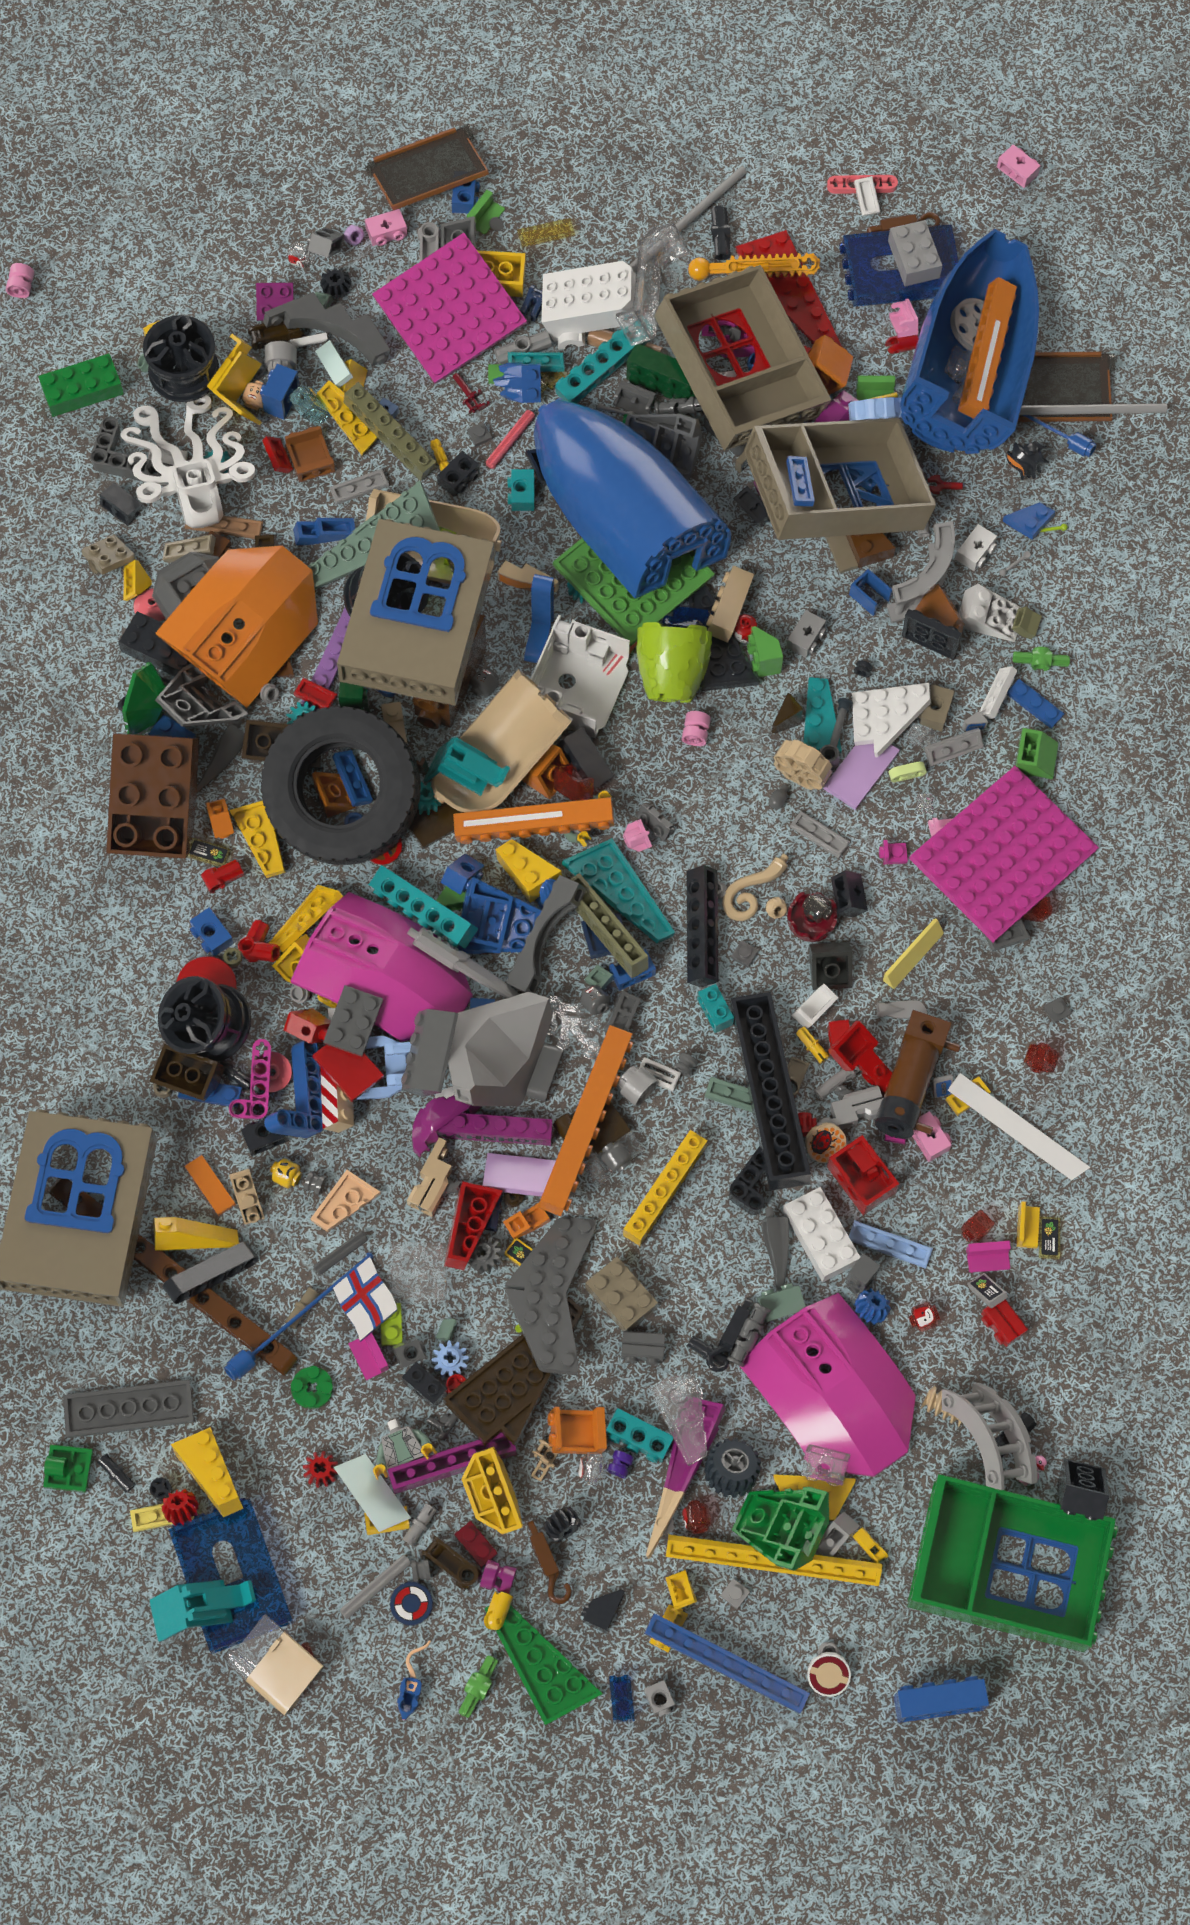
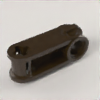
M282 321L276 326L266 327L264 323L254 325L248 329V334L252 339V348L257 350L265 348V345L270 342H289L292 339L304 337V329H288Z
M434 1535L431 1544L426 1550H422L421 1554L455 1581L454 1584L463 1592L474 1588L482 1575V1569L475 1563L468 1562ZM466 1572L474 1574V1578L469 1582L462 1579Z

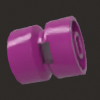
M488 1560L480 1587L488 1590L496 1588L498 1593L510 1594L517 1568L507 1565L500 1567V1563Z

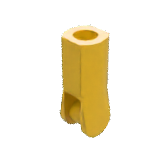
M863 1527L852 1536L874 1563H880L883 1558L889 1557L885 1550ZM874 1546L878 1549L875 1555L870 1551Z

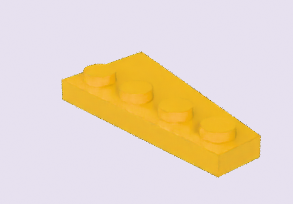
M263 801L230 810L266 878L286 873L276 830L270 823V819H268Z

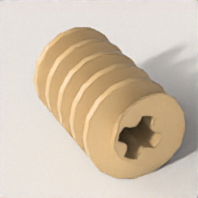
M933 1386L928 1391L920 1409L927 1405V1412L930 1413L935 1409L936 1417L942 1412L943 1420L951 1416L950 1423L953 1424L958 1420L959 1427L961 1421L954 1415L942 1410V1390L937 1394L936 1386Z

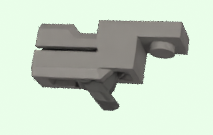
M843 1085L836 1087L834 1093L840 1096L839 1101L832 1102L830 1106L833 1119L830 1117L819 1120L817 1126L828 1122L837 1125L842 1130L856 1126L859 1118L875 1119L882 1101L879 1086L853 1092L846 1089Z

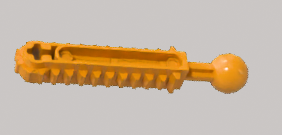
M791 253L788 258L786 254H783L782 258L778 254L775 255V258H772L771 254L767 258L761 255L760 259L756 255L753 256V259L746 255L745 259L739 256L738 260L731 256L730 260H726L723 263H709L705 258L698 257L690 262L688 273L692 279L702 281L708 278L710 274L729 275L734 271H744L749 266L756 267L761 265L769 278H772L773 274H776V277L779 278L782 273L784 277H787L788 273L792 277H794L795 273H798L799 277H801L802 273L806 274V276H814L821 268L820 259L814 253H805L803 257L800 253H798L797 257H794L793 253ZM809 260H811L814 264L811 265V269H808L806 265H802L801 268L800 261H802L803 264H808Z

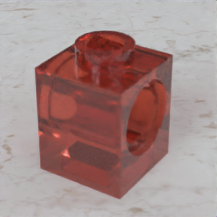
M980 1209L962 1225L961 1230L963 1232L961 1234L968 1242L977 1243L993 1229L995 1223Z

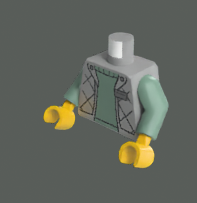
M398 1419L391 1420L387 1423L390 1434L381 1438L382 1443L378 1448L376 1466L373 1468V1473L377 1480H379L378 1477L382 1473L387 1478L388 1472L386 1468L390 1469L424 1457L428 1460L429 1453L434 1452L436 1455L437 1451L432 1446L429 1437L418 1429H412L409 1426L402 1428Z

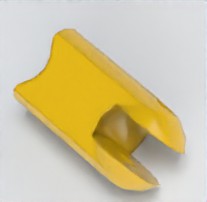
M494 1591L487 1614L484 1617L486 1628L490 1630L502 1628L513 1596L504 1592L497 1593Z

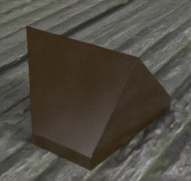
M787 693L775 718L771 731L774 734L801 724L803 708L792 694Z

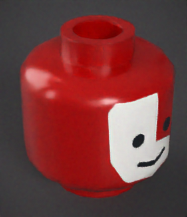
M748 614L739 615L733 631L737 641L749 642L748 635L751 634V628L757 627V622L753 616Z

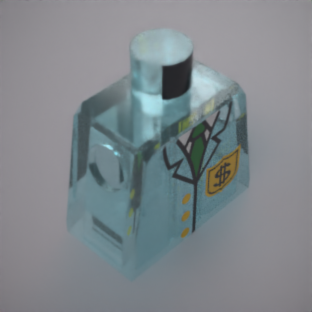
M300 385L289 395V399L303 418L318 426L330 416V413L316 396L317 391L314 387Z

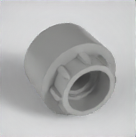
M274 341L266 344L264 366L268 369V372L271 369L274 370L276 364L294 370L297 366V347L285 341Z
M632 1066L622 1075L618 1081V1087L621 1089L620 1094L635 1107H638L655 1090L659 1080L644 1067L639 1069L636 1066Z

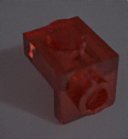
M1050 897L1043 898L1021 919L1036 922L1046 920L1051 916L1053 910Z

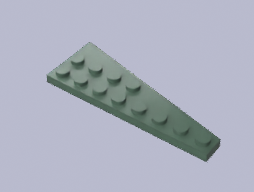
M417 481L413 487L401 493L400 497L392 503H388L382 511L373 515L353 530V533L347 538L340 540L339 544L330 551H326L321 558L309 564L308 567L313 571L314 589L347 576L365 565L378 519H390L397 523H410L417 527H429L440 531L422 482Z

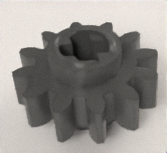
M482 1237L481 1243L477 1242L469 1259L471 1261L470 1266L480 1274L484 1270L490 1274L492 1267L498 1270L496 1264L498 1262L503 1263L500 1256L505 1254L501 1249L502 1245L492 1237L488 1241Z

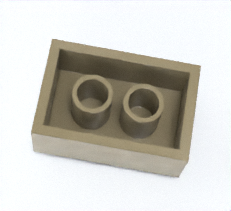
M618 1257L614 1258L585 1282V1289L622 1331H631L658 1309V1302Z

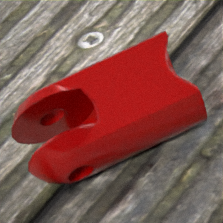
M897 335L892 336L886 340L885 346H891L888 349L890 354L914 350L918 342V335L899 338Z

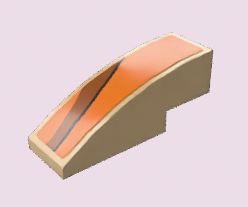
M506 560L498 570L499 581L531 591L534 574L549 575L527 563L521 569ZM554 579V592H557L559 581Z

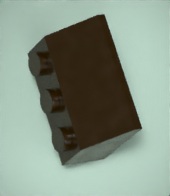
M164 1044L149 1082L205 1101L219 1086L226 1067L216 1061L196 1054H185L175 1051L167 1044Z

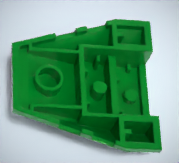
M147 662L146 666L143 665L141 669L138 668L134 671L122 709L123 720L128 723V725L125 724V730H128L127 734L144 735L152 730L164 714L162 711L163 707L155 700L165 689L166 685L155 666L150 662Z
M803 1487L802 1490H792L789 1488L778 1492L774 1490L749 1492L732 1531L776 1566L795 1571L813 1560L829 1524V1493L812 1487Z

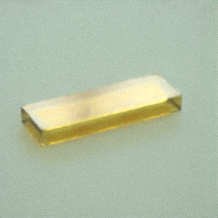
M570 218L517 229L522 248L575 236Z

